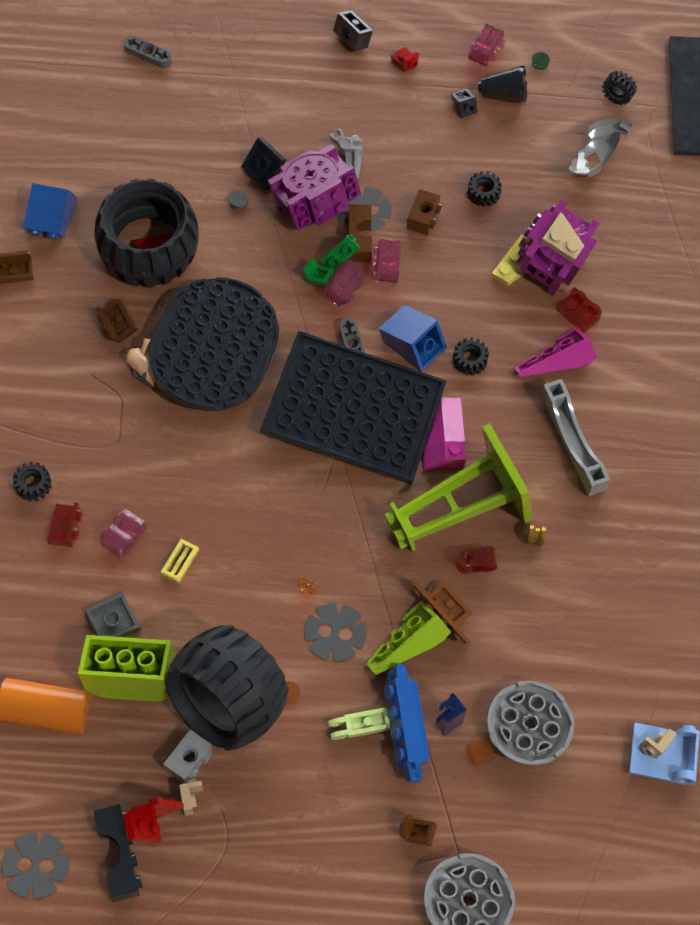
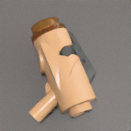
M144 338L142 349L133 348L128 351L126 363L133 368V375L150 387L161 390L154 380L149 366L148 358L151 339Z

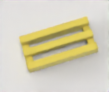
M180 539L160 574L164 577L167 576L170 580H175L179 584L199 552V547ZM186 546L171 573L168 572L182 547ZM190 549H192L190 555L188 556L187 560L185 561L184 565L182 566V568L180 569L179 573H178L177 576H176V575H175L176 572L178 571L179 567H180L181 564L183 563V561H184V559L186 558L187 554L189 553Z

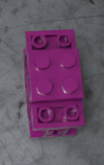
M332 144L316 153L313 149L281 166L282 172L268 180L276 207L279 210H284L292 220L297 231L313 222L317 226L347 210L349 208L348 202L361 195L354 167L351 164L347 166L337 155L336 149Z
M562 199L557 205L553 204L550 210L545 209L542 215L538 213L531 226L525 232L518 245L521 247L518 252L520 257L516 261L518 267L515 270L520 275L525 271L550 287L547 292L553 296L562 282L569 286L597 243L591 236L600 224L595 220L589 224L565 209L567 203ZM560 212L565 216L584 244L583 249L573 263L541 243Z

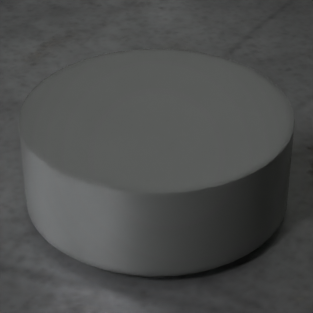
M235 191L230 195V206L233 209L242 210L247 207L248 196L245 192Z

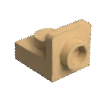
M668 729L664 734L660 732L654 740L649 737L644 738L639 746L646 755L656 759L664 752L676 736V733Z
M191 779L180 785L185 816L194 815L193 807H197L195 794L190 793L203 791L202 781Z

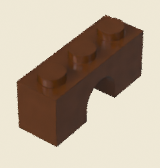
M349 204V212H345V223H349V227H345V236L352 234L356 239L354 242L361 247L349 258V262H371L372 236L359 234L361 231H371L372 208L370 204Z

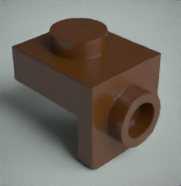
M405 814L399 827L400 836L409 843L432 846L437 824L431 821L414 819L411 815Z

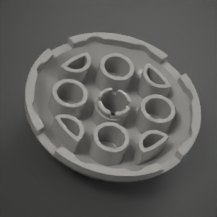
M520 681L504 688L496 695L488 711L487 727L493 744L505 757L522 765L536 766L555 760L567 749L574 732V718L565 698L557 690L537 681ZM525 722H532L535 728L528 729Z
M464 853L442 861L433 870L425 886L424 906L427 917L432 925H508L514 913L515 894L508 875L497 863L482 855ZM471 896L475 904L466 906L463 902V897Z

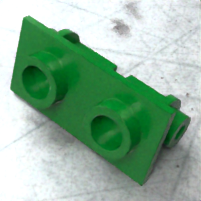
M352 234L346 235L320 261L327 267L336 270L361 247L354 242L356 239Z

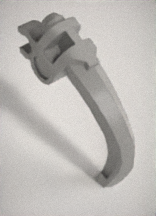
M338 128L337 133L340 136L335 137L333 133H330V140L339 147V154L345 157L346 165L351 164L354 167L358 180L361 159H363L362 139L358 135L344 137L343 130Z

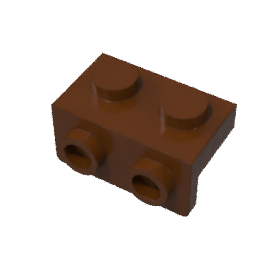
M29 250L0 253V284L34 280L33 264Z
M117 298L104 309L99 306L95 308L98 314L96 317L106 328L105 334L110 340L114 339L121 343L138 330L121 299Z

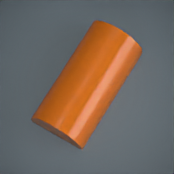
M5 678L0 689V721L83 735L92 694L84 690Z

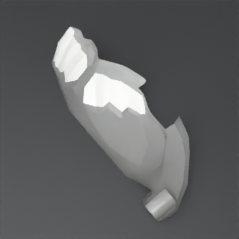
M615 118L599 120L591 124L588 136L591 139L582 150L578 151L577 147L576 158L572 160L569 171L586 177L598 174L615 151L620 140V134L627 135L632 124L626 120ZM596 152L601 163L591 169L588 166L589 161L586 160V157Z

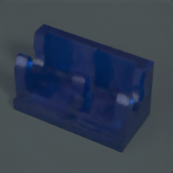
M454 693L450 694L449 698L441 703L439 711L445 708V711L436 720L438 723L444 719L445 725L441 730L444 736L463 723L467 710Z

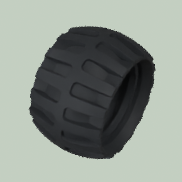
M151 178L147 180H130L127 184L117 186L102 202L95 220L96 247L104 264L120 280L124 279L130 285L137 287L141 285L152 288L155 285H166L186 271L196 254L199 228L195 212L186 197L179 190L176 191L169 183H162ZM142 218L164 220L176 229V232L169 241L159 247L147 250L132 248L122 243L118 238L120 232L129 223Z
M232 625L213 627L192 638L176 654L164 678V684L167 688L166 693L177 713L184 719V722L204 740L217 748H224L226 751L244 747L264 735L281 715L289 692L285 675L272 654H269L263 645L251 637L249 633L239 630Z

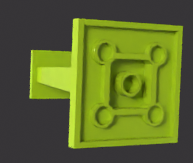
M490 423L482 427L487 452L486 456L397 509L394 502L390 503L392 511L384 515L401 549L410 546L411 550L414 551L416 550L415 540L509 502H513L524 523L532 520L529 491ZM493 470L503 489L462 508L458 507L451 495L452 491L486 471ZM442 497L446 498L452 509L451 513L416 528L411 525L409 521L410 515Z

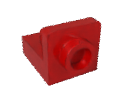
M403 47L391 55V60L405 73L418 65L419 53L417 51L411 53L406 47Z

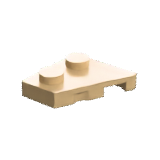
M561 212L541 241V243L572 263L584 247V244Z

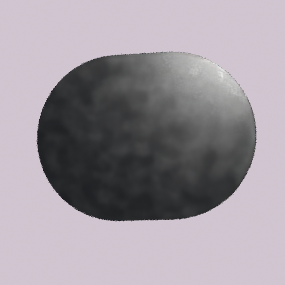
M225 277L206 280L203 278L191 282L190 285L179 289L170 299L151 339L148 359L154 380L167 396L179 404L192 409L222 411L244 403L260 387L279 340V325L276 312L258 290L244 282Z

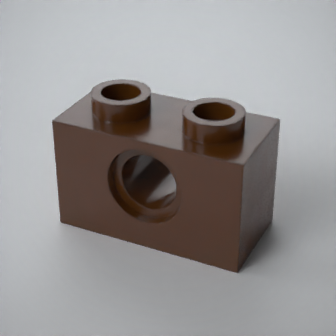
M419 189L407 218L406 229L428 235L430 228L434 229L437 220L435 216L440 214L442 203H440L441 195Z

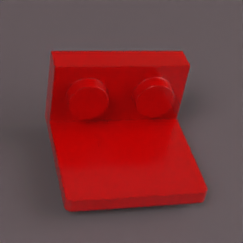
M155 797L150 799L149 803L132 807L130 812L123 814L128 841L152 844L162 841L161 829L157 819L184 808V803L177 802L175 799L165 800L162 797Z

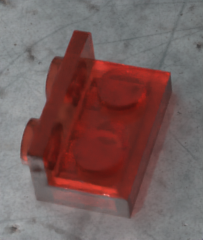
M576 287L571 289L570 295L556 307V310L583 333H586L600 320L602 314L598 304L589 300L585 293L579 291Z
M74 502V506L56 504L47 539L48 544L73 547L74 540L77 541L79 535L78 522H81L83 518V510H81L79 502Z

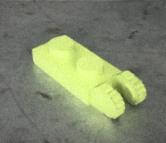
M387 707L347 714L344 717L328 721L329 727H338L346 724L347 730L336 731L330 734L332 740L391 730L390 721L387 716Z

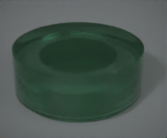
M537 52L533 55L531 64L537 70H544L549 66L550 58L544 52Z

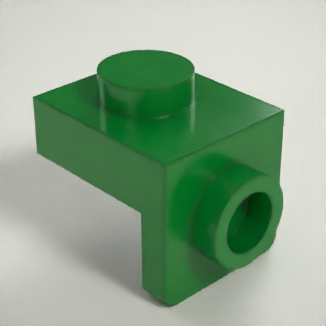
M313 258L308 261L302 270L309 284L328 287L336 275L334 268L318 266Z

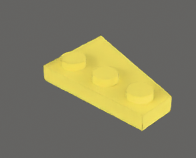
M523 234L520 235L491 276L507 286L525 275V271L522 275L515 272L518 267L516 261L520 257L518 252L521 247L518 245L524 236Z

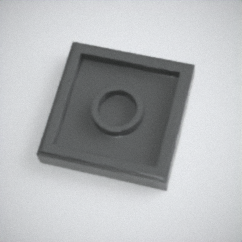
M123 592L84 610L97 636L126 637L141 630Z

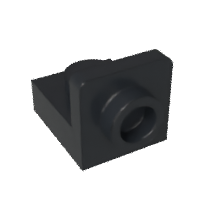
M468 88L451 93L452 101L459 107L462 118L478 112L476 96Z

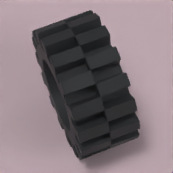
M618 71L611 72L603 82L602 92L605 93V97H609L608 100H614L615 104L619 102V105H626L637 92V85H635V81H632L633 78L631 76L627 77L628 74H623V71H619V73Z
M480 171V175L475 173L474 176L470 177L467 194L473 204L477 202V206H480V203L483 204L482 207H486V204L492 206V202L495 204L500 198L502 183L499 181L500 178L498 176L495 178L494 173L489 175L490 171H486V174ZM488 186L491 188V191L482 192L478 190V187Z
M470 337V341L467 338H464L463 342L460 340L458 345L455 346L453 354L455 368H459L460 373L464 370L465 375H468L469 372H471V376L475 375L476 371L478 374L481 373V370L484 371L488 363V347H485L484 342L480 344V339L473 341V337ZM466 352H473L478 355V359L468 361L463 355Z
M29 462V466H26V463L22 464V469L18 467V473L14 472L13 483L18 496H21L23 500L27 498L30 502H32V498H35V501H39V496L42 499L45 498L44 493L48 494L50 492L49 488L52 486L49 472L45 466H40L38 462L33 465V462ZM37 476L40 482L35 487H27L25 480L28 477Z

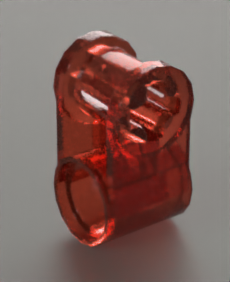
M485 546L462 550L456 563L457 570L463 574L496 570L498 566L494 547Z

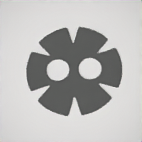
M365 187L363 195L361 194L348 202V204L374 203L379 206V212L372 214L371 231L369 232H373L386 224L379 216L390 218L392 209L388 198L377 201L383 195L381 191ZM348 209L337 215L340 221L345 220V212H348Z
M328 603L316 609L322 620L309 615L304 627L305 640L318 639L309 646L310 650L318 657L327 660L331 650H333L334 661H343L355 655L349 644L362 649L367 635L366 624L353 625V623L361 618L359 612L354 608L344 604L338 614L337 604ZM323 623H327L332 627V634L328 637H322L318 634V627ZM342 627H350L352 629L353 636L350 640H342L339 637L338 632Z
M36 832L25 834L16 839L14 842L21 852L8 848L2 862L3 877L17 875L7 886L14 893L24 898L27 897L31 886H33L35 899L48 896L56 891L57 888L50 878L64 882L69 869L68 853L54 856L64 846L62 842L56 837L45 833L40 845H38ZM23 856H27L32 860V867L27 872L19 871L16 866L18 859ZM45 858L52 859L55 864L54 870L49 874H43L39 870V863Z

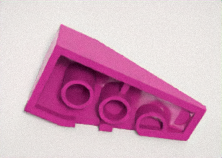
M576 328L557 338V343L552 347H544L539 356H531L516 366L514 370L520 377L577 368L590 365L593 360L597 359V355L590 339L579 328Z
M441 398L423 450L424 470L464 469L466 452L461 398Z

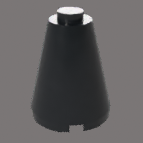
M525 65L481 78V82H478V92L482 93V96L526 102L527 81L525 79Z

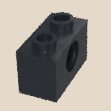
M352 10L338 13L333 29L339 38L353 51L368 48L373 32Z

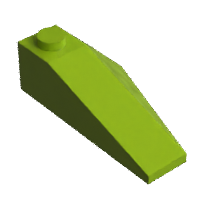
M420 601L401 619L404 623L398 630L393 629L390 633L392 637L388 643L382 644L366 663L376 675L437 646L451 633L438 615L424 602Z

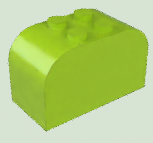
M86 635L78 676L84 688L98 697L152 702L163 701L168 698L164 678L172 660L176 656V652L171 640Z

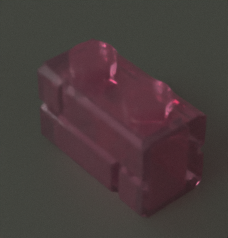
M485 24L469 49V60L478 62L485 67L488 66L490 61L494 62L498 53L497 50L502 49L505 44L504 31Z
M380 239L378 246H374L373 257L377 258V262H373L372 274H376V281L398 282L401 241Z
M352 260L342 262L323 289V293L337 306L347 305L353 300L354 291L363 285L362 279L365 273L360 268H357V265Z

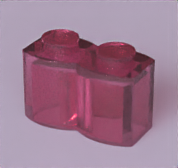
M126 509L121 513H117L113 519V524L109 528H105L100 535L101 546L118 557L123 558L146 530L145 521Z

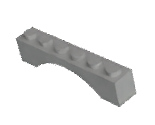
M559 379L544 384L541 398L588 496L606 491L611 479L603 463L593 453L583 436L573 410L570 395L563 380Z

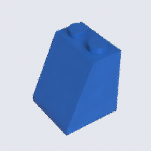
M32 183L23 228L28 230V234L39 236L40 233L47 234L46 237L51 239L64 238L77 196L67 189Z
M407 305L402 306L379 328L383 342L421 372L447 348L438 320Z

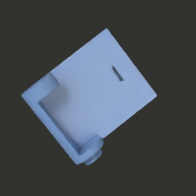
M635 722L633 724L629 773L678 784H695L700 735L696 727L684 725L682 728L674 731L676 736L664 752L655 759L643 753L639 744L646 737L654 740L660 732L664 734L668 729Z

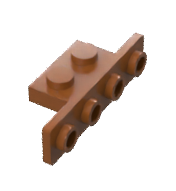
M413 578L411 580L413 584L411 589L419 598L423 596L427 600L425 604L433 612L437 611L441 615L440 619L447 628L451 626L455 631L453 636L460 643L464 641L469 645L471 643L458 626L473 614L472 611L445 582L428 595Z

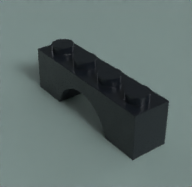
M120 804L93 810L100 838L110 839L120 848L119 863L107 875L113 903L140 896L139 889L143 888L140 875L135 874L134 867L138 866L136 854H131L130 845H133V841H128L123 814L127 813V811H122Z

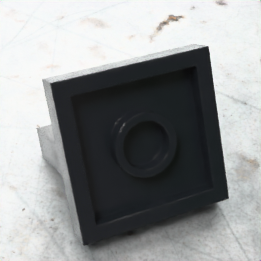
M257 137L241 167L265 190H269L268 180L282 172L280 167L285 164L286 159L263 137Z

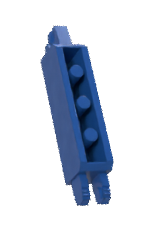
M400 663L387 672L388 683L384 685V696L387 702V716L390 721L397 769H403L407 783H418L422 781V765L428 762L430 755L418 685L413 679H408L407 669L405 665Z

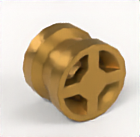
M530 524L527 544L537 543L539 546H544L546 526L536 527L534 524Z

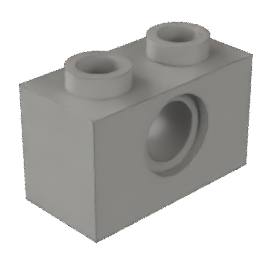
M189 730L163 764L165 771L183 784L187 780L195 779L199 773L198 768L202 763L206 764L213 754L211 752V744L192 730ZM187 755H194L196 757L192 762L184 761Z

